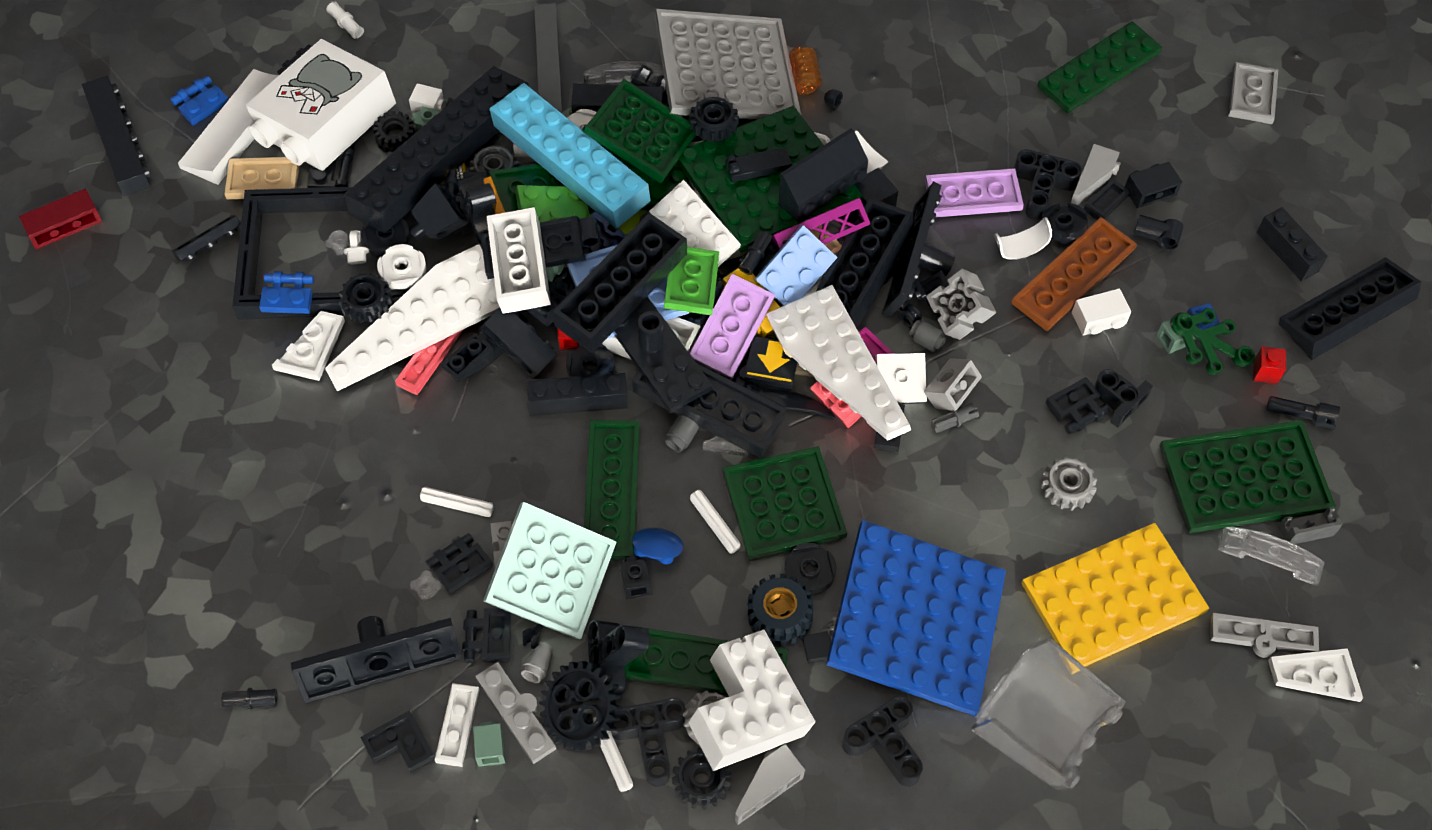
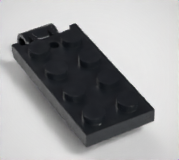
M576 215L540 222L546 268L586 260V255L583 253V247H594L600 243L597 220L593 217L579 219ZM484 233L480 235L487 279L494 278L489 233Z

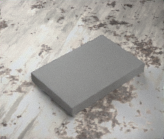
M1235 62L1232 73L1228 116L1273 124L1275 120L1279 70Z

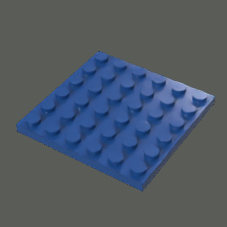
M862 520L852 553L826 665L973 716L979 713L1006 570Z

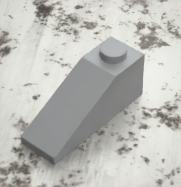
M1096 144L1093 145L1073 194L1071 204H1081L1109 182L1112 174L1117 175L1121 162L1117 161L1120 152Z
M786 744L780 748H772L764 755L765 758L735 812L734 821L737 825L804 778L805 769Z

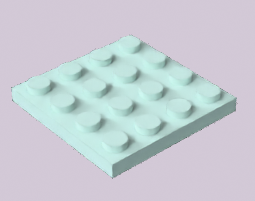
M522 502L483 601L575 639H581L616 541Z

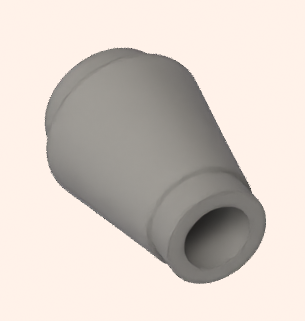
M540 642L522 664L521 675L524 679L532 683H540L541 679L546 677L553 651L551 645Z

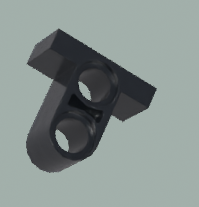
M1106 369L1099 373L1094 387L1101 394L1099 399L1115 411L1110 422L1118 428L1148 398L1153 385L1145 380L1136 388L1117 372Z

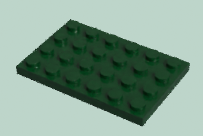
M1303 420L1163 440L1159 444L1188 533L1278 520L1289 516L1298 517L1323 513L1327 508H1336Z

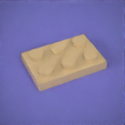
M287 157L229 159L225 187L226 199H244L245 190L297 188L299 166L292 163Z

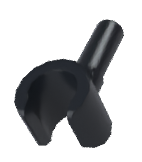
M537 624L534 628L525 629L523 631V646L531 642V649H535L539 644L538 634L544 626Z

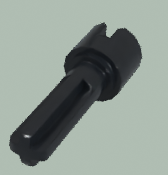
M1270 396L1267 402L1268 410L1312 420L1314 426L1335 430V420L1338 419L1340 413V406L1322 402L1314 406Z

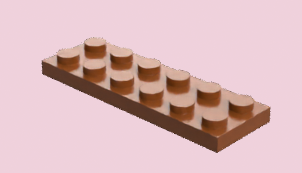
M1100 217L1081 237L1076 239L1012 298L1011 304L1044 330L1048 331L1074 307L1076 300L1084 298L1136 249L1137 243Z

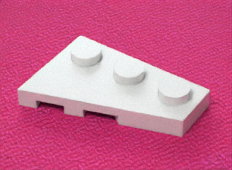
M320 311L302 331L303 335L294 344L291 343L288 346L284 356L272 364L273 370L319 381L344 325V317Z
M1348 648L1274 656L1268 660L1276 686L1358 702L1363 699Z

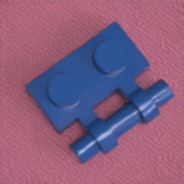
M209 76L194 80L191 86L186 89L181 88L176 91V95L170 98L174 106L180 102L183 103L178 107L179 111L192 126L223 108L229 100L216 84L207 88L208 85L212 84ZM197 92L200 93L199 95L195 96L194 98H192V99L190 98V96L194 95L195 93H197Z
M274 271V274H264V282L273 283V287H263L259 306L261 312L310 313L313 292L311 288H304L305 284H314V275H306L304 272L283 274L282 271ZM283 283L295 284L294 288L283 287Z

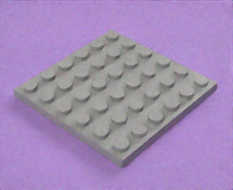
M656 9L655 22L670 114L689 115L691 108L696 107V102H700L708 97H720L726 99L729 103H733V109L738 110L740 119L758 120L793 105L801 115L782 20L780 18Z

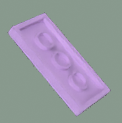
M1015 168L926 175L925 178L926 189H928L933 181L942 185L939 193L942 195V198L934 210L936 217L1021 211L1024 206Z
M732 274L713 309L712 315L709 316L690 352L694 361L732 380L767 314L775 294Z

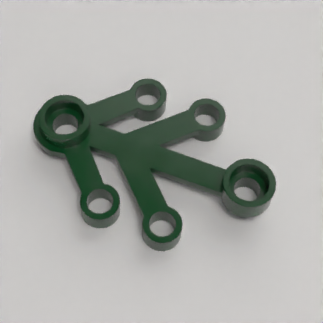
M1206 308L1193 316L1183 312L1172 316L1170 321L1171 328L1177 335L1182 336L1188 350L1186 360L1190 364H1196L1203 359V354L1197 348L1193 336L1199 340L1208 360L1206 370L1210 375H1216L1223 370V364L1218 360L1213 347L1232 357L1233 363L1237 366L1245 367L1254 362L1255 354L1250 347L1242 346L1236 349L1215 337L1220 334L1229 335L1233 333L1236 326L1232 320L1226 319L1219 325L1202 330L1195 325L1199 323L1209 324L1216 318L1215 312L1210 308Z

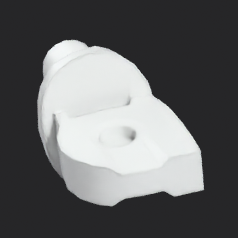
M350 231L351 248L344 250V254L347 255V263L349 265L366 263V254L369 253V249L363 247L361 231Z

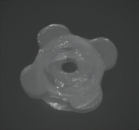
M341 230L331 233L329 239L325 242L326 247L332 248L336 255H343L344 250L351 247L350 238Z
M430 571L422 572L421 577L417 580H412L410 583V588L417 591L421 600H428L433 597L442 587L441 582L435 580Z

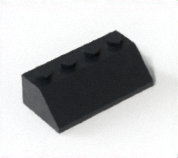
M852 128L780 173L779 206L796 221L811 215L814 210L828 204L832 198L846 192L849 187L857 182H861L867 176L868 158Z

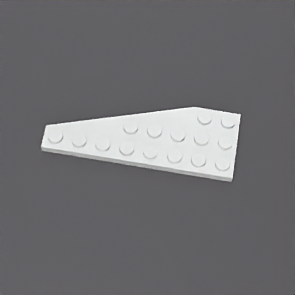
M478 244L436 264L388 309V313L382 314L381 319L378 318L325 368L337 391L488 318L496 312L500 306L496 295L495 279H487L483 250Z
M833 285L766 314L785 354L790 358H794L804 370L807 369L815 376L819 383L840 401L843 400L847 403L853 412L861 415L867 421V424L887 441L911 430L909 422Z

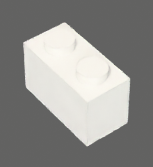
M1120 289L1078 299L1072 310V315L1082 335L1098 334L1110 328H1121L1127 323L1131 314V310Z

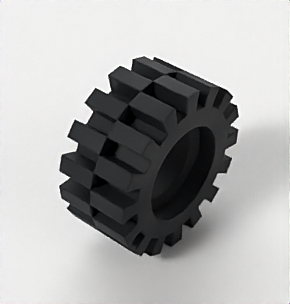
M391 111V115H388L386 112L384 113V118L378 117V122H374L373 132L378 147L380 149L383 148V152L387 153L388 150L394 152L413 136L415 128L412 119H409V115L405 114L403 116V112L400 111L396 115L395 111ZM399 129L403 131L396 136L387 135L391 130Z

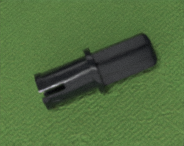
M760 231L753 245L748 247V253L739 266L740 271L752 275L760 259L765 257L764 252L773 239L768 231Z
M248 688L247 691L223 692L221 702L224 708L248 707V709H252L253 706H277L278 693L277 689L253 690L252 688Z

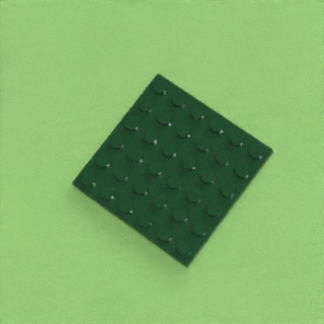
M794 105L738 127L736 132H732V137H728L723 141L710 142L705 140L687 147L677 161L710 210L741 244L738 249L740 253L753 245L760 231H768L769 234L774 235L860 198L861 202L863 200L861 192L855 185H852L846 192L832 198L828 204L814 210L811 215L796 221L779 206L780 173L731 182V176L725 166V160L729 156L740 157L785 147L793 166L824 146Z

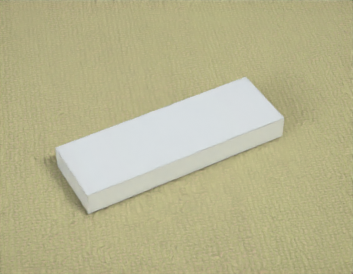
M452 683L435 756L436 763L463 767L479 696V687Z

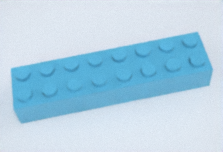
M525 83L521 84L490 108L495 128L600 216L610 222L616 229L651 201L649 186L643 179L595 140L583 133L578 126Z

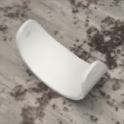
M1045 217L1038 224L1025 231L1005 237H999L998 233H995L994 238L1003 258L1008 260L1020 259L1043 249L1051 240L1052 229L1048 218Z

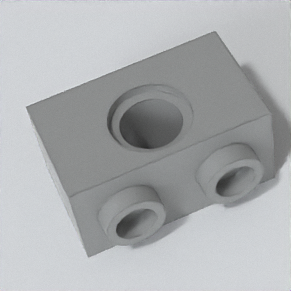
M950 358L925 389L924 393L935 409L956 411L982 376L971 359Z

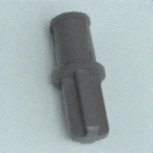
M971 403L956 411L949 410V413L932 419L931 427L936 433L951 427L958 428L962 423L978 418L979 411L969 413L978 408L974 403Z

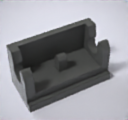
M1327 508L1323 513L1293 519L1291 516L1284 517L1277 524L1286 545L1289 546L1334 536L1343 525L1341 518L1334 520L1332 518L1335 508Z

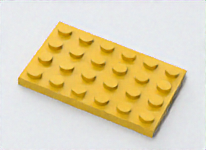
M1156 523L1029 576L1021 582L1073 672L1202 615L1209 610V606Z

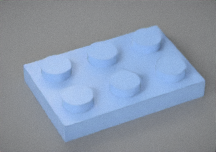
M801 225L754 280L766 291L775 294V299L785 306L803 298L837 259V256L806 227Z

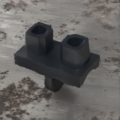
M641 65L636 73H632L630 83L635 86L663 87V101L666 102L668 97L664 75L660 74L656 83L649 81L653 70L645 65Z

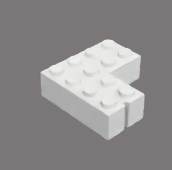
M761 630L744 636L742 641L738 638L718 646L710 662L729 697L699 707L688 722L712 770L715 771L804 737L814 725L815 720L765 630Z

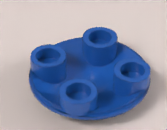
M661 528L642 529L635 533L632 540L633 552L636 556L658 559L662 564L672 563L673 558L678 556L683 550L682 540L673 532Z

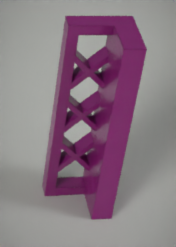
M860 198L774 234L771 241L773 245L777 244L780 250L783 246L782 242L789 239L803 225L808 230L812 229L820 232L818 240L826 244L871 223ZM858 209L863 222L857 225L847 222L850 212ZM845 215L843 220L838 218L840 216ZM834 220L841 223L837 234L825 231L829 221ZM824 224L822 229L817 228V226ZM845 225L851 227L843 231ZM823 235L829 236L828 238L822 240Z

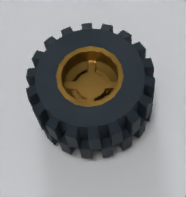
M775 574L769 575V580L761 579L759 581L760 586L754 585L752 594L748 596L749 625L752 626L753 633L765 630L773 646H775V642H780V647L786 646L787 641H790L791 645L797 643V637L802 639L806 631H809L811 628V621H813V599H811V592L809 589L805 590L806 585L802 581L797 583V578L794 576L787 579L786 574H780V578H776Z

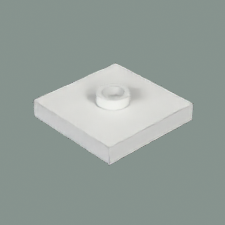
M925 353L875 355L876 365L897 403L927 402V396L924 393L926 389Z

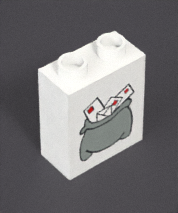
M320 39L246 104V107L254 122L249 127L250 133L259 144L266 148L274 144L281 148L284 155L292 163L300 166L303 162H307L323 171L365 133L375 121H378L379 116L382 117L384 113L390 110L396 104L385 71Z

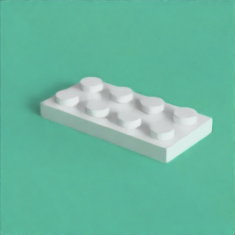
M684 180L649 211L653 216L687 238V247L720 251L718 267L740 248L741 244Z

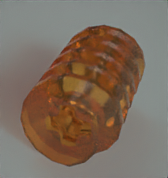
M797 47L789 52L796 92L804 96L812 94L822 84L817 53L811 47Z

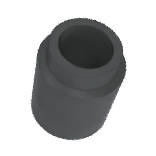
M917 320L909 333V337L913 338V342L932 352L936 349L940 350L946 341L944 331L925 320Z
M679 415L666 434V445L674 451L682 452L683 449L689 446L699 430L698 425L692 419Z

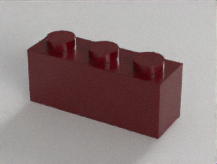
M86 188L19 216L35 249L102 222Z

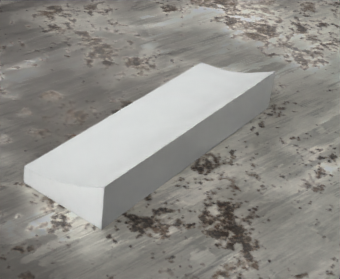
M253 69L178 162L180 169L219 185L228 172L229 159H239L255 139L249 130V127L254 122L246 104L279 75H272Z

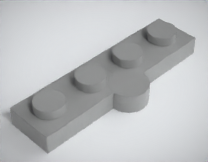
M1213 613L1210 617V641L1252 646L1253 651L1259 657L1267 658L1275 650L1297 653L1319 652L1318 627L1218 613Z
M498 662L475 676L477 682L533 764L556 750L555 744L534 715L538 709L536 697L530 693L520 695Z

